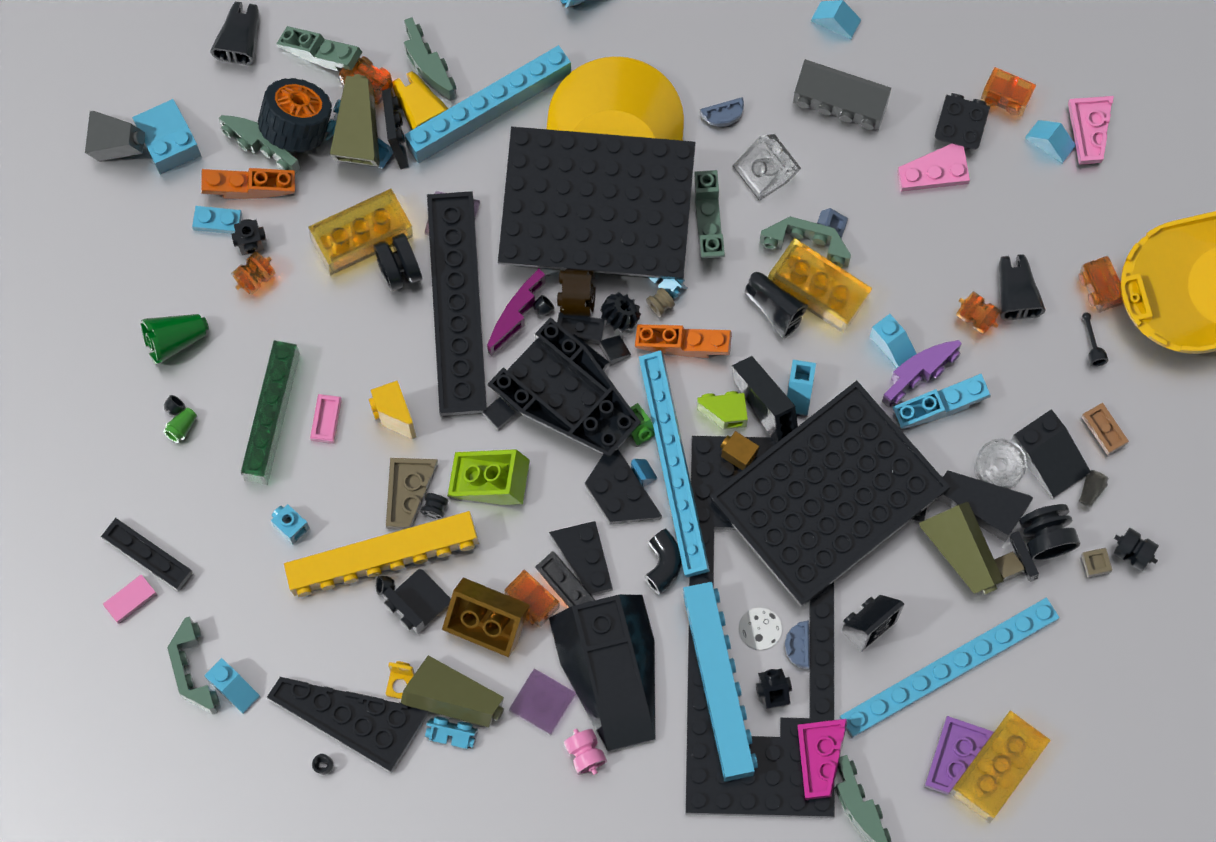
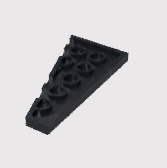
M279 677L267 696V699L391 774L430 713L429 711L406 706L400 702L396 703L368 695L335 690L326 686L321 687L284 677Z

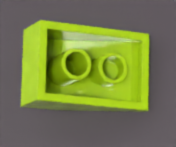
M517 449L455 452L447 496L453 499L498 505L523 504L530 460Z

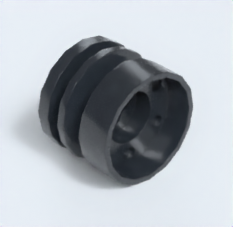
M1066 504L1045 506L1020 518V526L1026 528L1023 531V535L1025 537H1035L1027 543L1032 560L1040 561L1058 557L1080 546L1076 529L1064 528L1073 521L1072 517L1068 515L1070 511Z

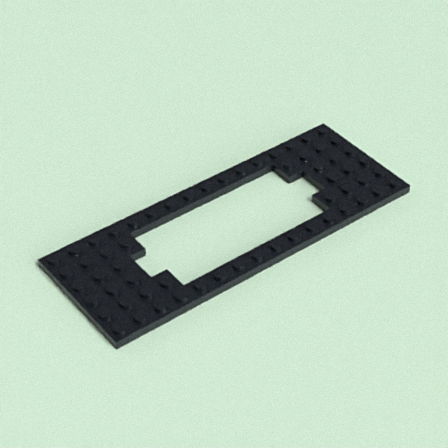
M692 436L691 486L710 571L689 577V586L712 582L714 587V530H736L710 500V495L742 471L721 457L722 448L720 446L726 436ZM746 437L759 446L758 454L753 461L775 445L771 437ZM834 582L809 601V718L780 717V737L751 736L752 744H749L750 753H755L758 768H754V776L724 782L689 625L685 815L835 817V782L831 797L805 799L798 735L799 724L834 720Z

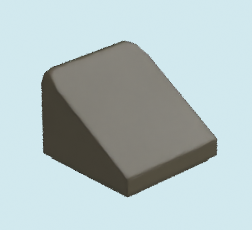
M1014 552L994 559L1004 581L1019 576L1025 571L1023 564Z

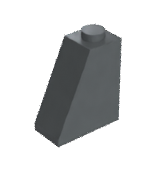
M90 111L85 147L86 154L100 162L143 153L144 131L129 122L96 111Z

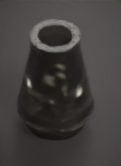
M1091 470L1090 474H1086L1079 502L1092 507L1096 499L1108 486L1107 481L1109 478L1100 472Z

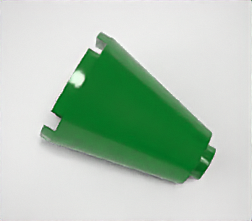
M199 314L146 318L141 320L142 323H140L145 345L149 346L150 350L153 351L149 355L155 364L162 363L205 337L206 331L209 330L206 318H201Z

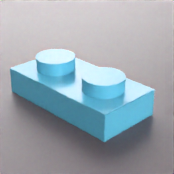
M195 206L192 228L195 231L235 233L234 224L241 221L242 212L235 209Z

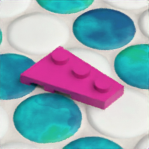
M847 719L798 725L806 800L831 797Z

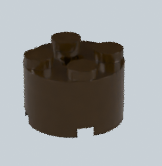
M560 270L559 284H562V292H558L557 306H560V312L564 316H593L596 287L591 284V280H596L594 270Z

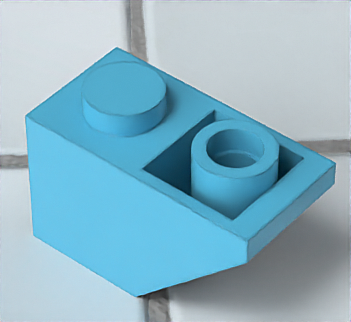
M793 360L787 397L795 405L796 415L808 416L816 363Z

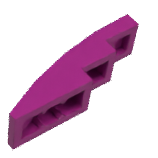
M540 269L520 287L497 321L487 344L488 353L491 356L525 326L523 315L534 306L535 296L533 294L546 284L545 274Z

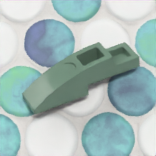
M413 17L405 19V29L410 40L404 42V47L411 64L432 89L450 101L455 99L454 90L457 88L453 78H448L447 76L448 66L445 59H440L437 51L432 53L427 42L423 43L421 37L424 34L420 24H415Z
M289 26L286 27L276 43L278 47L291 54L335 71H340L341 68L352 70L362 54L361 49L357 46L327 40L320 33Z
M221 115L219 117L222 126L220 128L227 137L231 138L233 136L238 140L237 143L243 150H250L253 154L260 150L267 158L270 159L272 157L275 159L277 165L282 170H295V174L300 170L298 160L288 150L272 145L262 136L257 122L235 116Z
M847 755L841 756L839 758L838 770L842 782L836 784L835 791L844 811L853 825L869 842H891L888 829H883L880 819H883L879 804L875 805L873 799L863 802L865 792L862 785L856 782L854 776L857 775L855 763L853 760L849 761Z

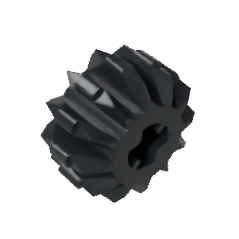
M620 292L615 295L611 294L601 306V318L606 320V325H611L614 331L616 329H619L622 333L626 330L630 331L640 319V306L634 304L635 299L631 300L628 294L624 296Z

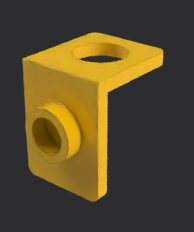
M389 662L390 677L386 696L402 699L403 693H396L393 690V684L397 680H404L408 684L415 674L414 669L406 662Z

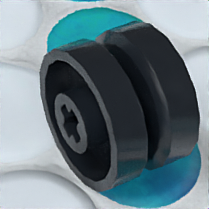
M404 233L392 237L391 242L395 252H392L386 241L373 245L378 266L391 291L404 286L401 272L404 273L407 281L411 284L422 280L417 260Z

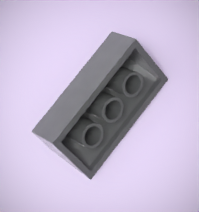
M805 59L794 92L793 103L802 108L817 110L826 116L833 115L839 117L847 123L854 122L860 124L868 130L875 129L879 131L887 109L891 87Z

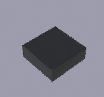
M501 397L487 407V411L483 412V415L497 430L516 416L515 412Z

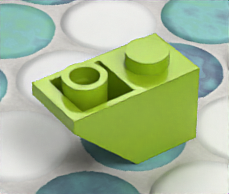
M730 391L726 392L725 395L718 396L708 393L697 398V410L722 429L747 427L748 417L744 393Z

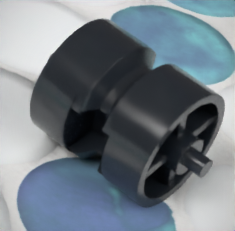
M1129 527L1124 536L1116 535L1114 537L1118 541V546L1113 554L1123 560L1130 559L1131 565L1140 571H1143L1148 563L1153 562L1156 564L1158 562L1154 558V553L1159 545L1148 538L1145 540L1141 539V534Z

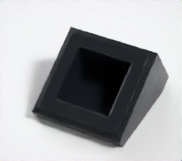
M620 335L599 342V346L606 359L610 362V366L631 356Z

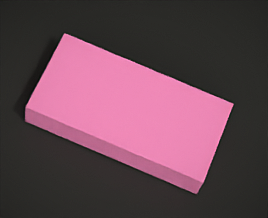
M318 394L310 436L311 441L334 444L342 403L341 397Z
M141 574L104 602L103 605L119 624L157 595V593Z

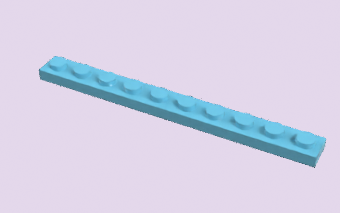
M660 350L639 356L684 575L691 577L709 572L710 570L664 355Z
M1046 597L840 715L839 718L848 720L846 729L851 738H854L1056 622L1060 617Z

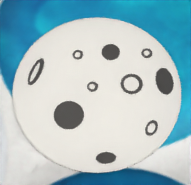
M761 607L753 608L742 616L739 623V634L747 646L757 650H765L773 647L779 641L782 634V624L779 617L773 611Z

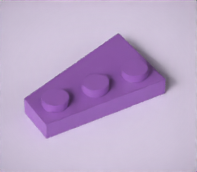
M947 716L924 787L948 795L994 732Z

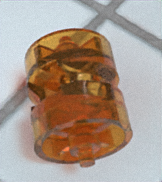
M255 251L246 259V265H239L231 273L238 284L235 288L237 290L242 288L249 295H253L261 287V282H267L276 274L269 263L272 259L270 257L265 259Z
M975 291L967 299H959L958 302L961 303V307L956 316L965 323L971 322L972 328L982 335L992 326L998 327L996 318L1001 310L991 303L985 304V299Z

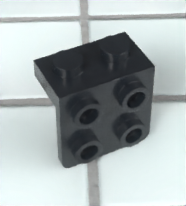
M951 93V96L946 94L935 138L969 149H978L990 106L986 105V102L973 99V101L965 100L964 96L956 93Z
M418 569L395 591L389 587L383 593L385 598L384 605L393 614L397 612L402 617L400 619L401 623L409 631L413 629L417 634L449 606L451 600L422 569Z

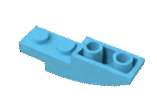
M979 374L937 391L935 389L893 406V410L901 429L961 412L968 409L970 405L991 397L982 374Z

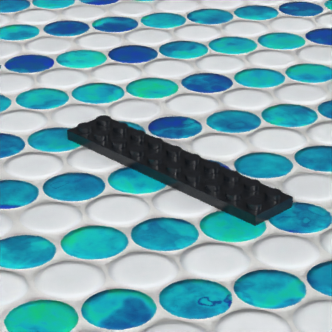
M473 191L427 194L440 416L483 413L487 411Z

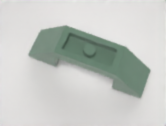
M717 170L695 171V205L701 259L725 257L723 234L721 233Z
M789 216L761 231L759 244H763L768 249H782L787 233L796 239L805 238L812 240L818 245H830L826 262L838 268L843 266L848 268L851 254L835 228Z
M189 616L184 618L167 647L178 691L183 699L211 714L218 713L216 705L220 704L216 690L212 691L208 685L191 690V688L195 687L191 673L187 674L185 665L189 663L186 652L181 650L199 645L198 637L201 636L198 622L194 623Z

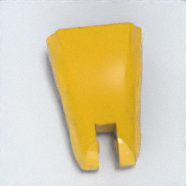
M411 71L406 74L410 85L405 87L399 78L395 79L392 84L411 130L448 110V107L416 73Z

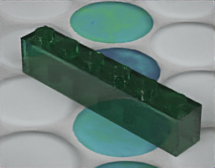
M273 341L241 469L244 481L268 485L300 356L297 344Z

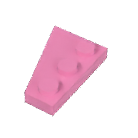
M1114 96L1076 98L1068 101L1079 165L1102 163Z
M949 144L898 167L901 192L964 185L970 182L964 147Z

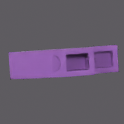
M956 340L938 344L921 351L905 361L893 372L891 380L895 384L884 393L882 402L889 408L894 402L896 404L900 403L906 396L905 391L909 387L915 388L922 378L926 382L932 377L937 379L944 372V366L948 362L953 363L960 356L959 350L962 343Z

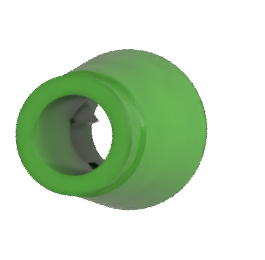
M186 408L165 425L164 434L176 443L184 440L197 418V414L192 409Z

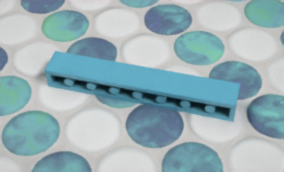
M559 45L404 134L407 148L418 163L422 162L563 80L571 73L570 60Z
M712 582L683 587V598L724 782L754 776V768H758L755 753H750L749 744H752L750 729L745 730L743 722L747 720L744 705L740 706L738 697L742 696L739 682H734L733 673H736L734 659H729L727 650L731 649L729 636L724 635L722 626H726L723 611L719 612L717 603H720L718 588L713 589Z

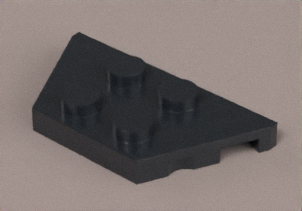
M619 449L610 458L602 455L586 480L585 487L609 524H621L625 521L630 523L640 522V520L647 519L660 520L662 518L661 513Z

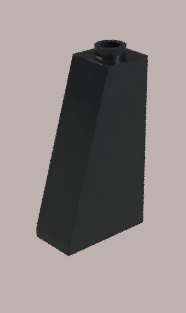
M753 356L732 365L735 384L741 393L745 394V399L775 444L798 427L795 405Z
M947 470L944 476H941L948 483L950 489L940 496L938 500L950 508L969 502L978 525L1006 542L1033 500V497L949 470Z

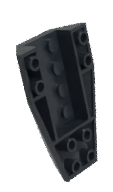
M551 317L535 333V341L510 368L506 370L503 367L488 383L491 389L522 415L609 458L641 424V421L586 346Z
M619 594L571 606L549 617L560 665L606 750L610 752L654 741L655 640L643 595Z

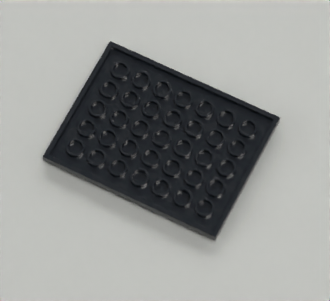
M511 126L498 264L561 270H594L597 273L683 280L696 142Z
M856 380L710 495V500L796 602L803 607L947 492L950 486Z

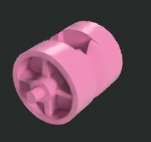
M575 729L573 730L574 735L565 740L564 745L569 754L576 756L573 764L578 775L591 771L593 775H596L598 773L596 769L605 764L607 759L601 749L595 748L598 742L593 729L581 732Z

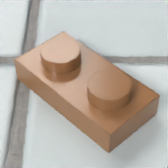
M1103 403L1083 413L1081 416L1107 456L1128 444V439Z

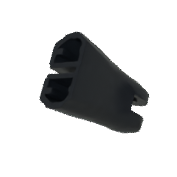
M234 2L210 50L213 57L225 62H232L234 57L235 63L242 65L253 63L259 20V10L256 4L250 3L246 14L242 13V2Z
M1024 254L1017 255V267L1012 268L1009 256H1002L999 261L1000 317L1004 321L1017 320L1020 318L1021 313L1023 318L1028 319L1037 318L1045 312L1041 295L1034 281L1029 262Z
M754 272L751 274L749 283L745 288L746 295L763 311L782 338L788 337L799 327L808 305L778 287L763 273Z

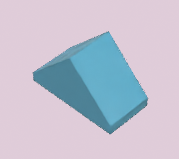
M844 0L821 1L811 21L852 39L861 19Z
M1038 120L1025 137V139L1061 163L1066 160L1076 146L1063 125L1058 122Z

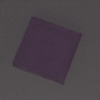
M534 668L509 708V711L551 736L575 697L576 692Z

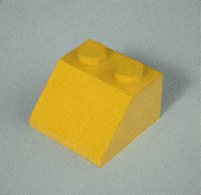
M398 381L371 389L373 398L368 400L375 420L380 418L382 426L411 439L416 438L414 425Z

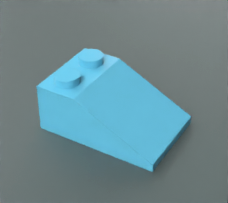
M174 99L132 117L136 127L145 132L144 143L159 174L201 156L197 143Z

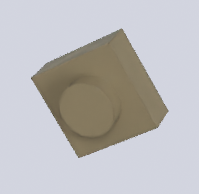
M1106 548L1087 551L1081 554L1087 578L1112 572Z

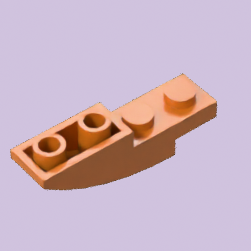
M249 168L248 172L202 169L201 194L223 195V199L269 198L289 195L295 192V170Z
M637 324L635 347L651 352L661 350L663 354L709 358V355H730L732 332L731 330L684 329L682 325Z

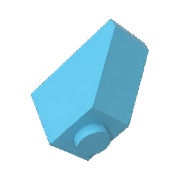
M891 314L872 327L869 337L896 368L917 354L906 331Z
M222 658L204 675L208 682L242 714L260 697Z

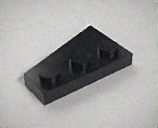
M391 88L382 90L387 139L400 169L408 168L409 164L404 143L405 137L401 127L403 126V121L398 111L401 109L398 96L394 97Z
M596 521L549 532L550 537L560 549L561 554L573 569L578 580L592 596L613 591Z

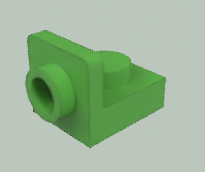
M637 403L630 408L641 421V424L631 436L636 445H640L655 436L651 419Z

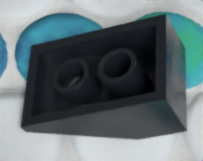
M1052 409L1015 433L1010 441V445L1052 499L1091 473L1067 428Z
M879 595L875 599L870 597L861 605L863 609L859 613L855 614L852 612L843 620L845 624L842 632L862 652L898 621L904 607V603L901 600L884 595Z

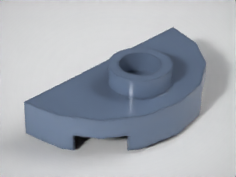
M743 97L700 109V114L711 125L718 127L729 126L735 123L742 115L744 109Z
M809 620L799 622L792 627L786 635L784 645L789 660L799 668L808 670Z

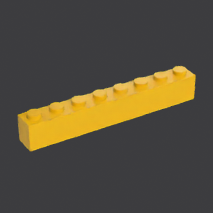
M470 511L286 562L284 563V568L292 594L294 596L298 595V597H305L312 594L314 590H330L335 587V584L342 582L351 584L357 582L360 577L379 576L382 574L381 571L389 569L391 571L401 570L406 564L413 562L414 564H422L427 562L428 558L435 556L438 558L451 555L452 551L456 550L468 551L473 549L474 545L479 544L473 517Z

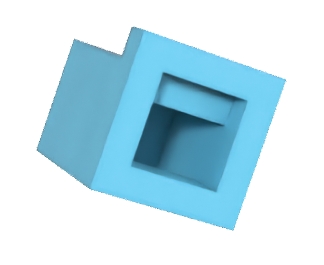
M288 504L285 507L279 506L272 513V525L292 545L310 529L307 521ZM288 517H291L292 520L290 523H284V521Z

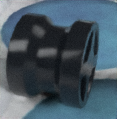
M426 493V503L420 512L433 519H443V509L448 505V499L438 494Z

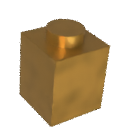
M736 431L731 437L727 435L720 446L722 448L721 457L741 470L752 463L759 451L757 444Z

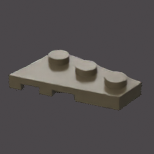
M390 458L386 529H407L412 527L438 464V459Z

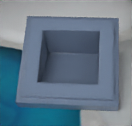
M829 208L821 211L817 224L835 228L840 238H842L848 218Z

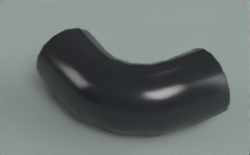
M666 528L658 532L648 542L658 556V563L654 569L645 575V579L657 594L662 593L674 582L679 575L682 565L678 544Z

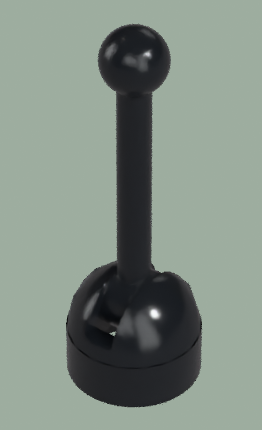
M1085 312L1082 315V319L1086 322L1093 347L1088 354L1089 363L1092 367L1102 366L1109 361L1107 353L1104 349L1097 347L1090 322L1091 314Z

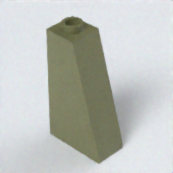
M354 74V77L346 76L330 155L335 161L379 167L374 87L364 75Z
M969 502L957 505L919 523L921 529L974 594L983 591L985 595L998 589L996 584L1004 580Z
M429 655L404 688L401 703L406 706L488 728L494 720L498 721L504 712L502 707L503 696Z

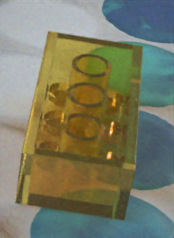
M392 189L386 190L308 226L310 239L330 276L375 255L373 245L386 241L390 247H393L392 237L404 233L407 239L413 237L412 225Z
M796 238L792 240L768 275V278L778 287L808 305L807 310L842 333L846 331L872 291L870 286Z
M1010 710L953 787L950 794L991 823L1051 740Z

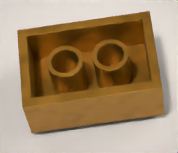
M463 577L453 590L442 630L509 657L518 644L530 604Z

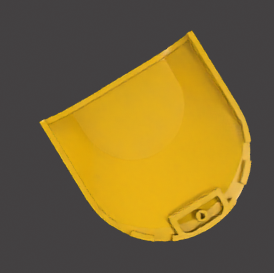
M604 57L579 66L559 84L550 102L547 129L683 141L684 114L681 100L674 86L656 68L645 62L628 57Z
M1216 211L1174 220L1155 227L1147 232L1146 236L1138 243H1135L1123 266L1121 295L1130 319L1150 340L1173 351L1189 354H1203L1216 351Z

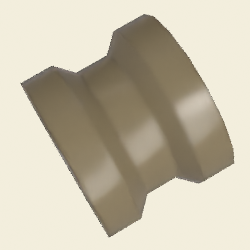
M662 287L657 290L654 296L646 298V302L651 310L659 317L664 315L666 309H671L675 306L670 294Z

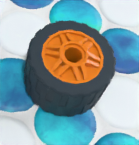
M296 78L277 80L269 85L265 91L258 117V129L269 143L280 149L291 152L313 150L324 140L332 112V103L329 100V96L321 88L306 80Z

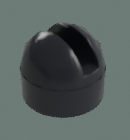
M541 295L534 303V310L539 309L538 314L544 316L554 309V305L546 296Z
M170 395L164 403V410H169V415L172 416L178 415L185 408V404L174 395Z
M378 576L376 580L377 594L383 595L389 587L394 591L395 581L389 576Z
M318 754L312 761L313 770L321 775L329 774L333 770L334 762L326 754ZM320 764H327V766L320 767Z

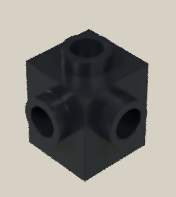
M245 219L234 224L235 233H231L234 247H239L242 256L264 251L263 241L266 240L264 227H259L257 219Z
M782 668L769 669L758 673L759 683H755L758 698H763L766 709L789 705V692L792 691L790 677H785Z

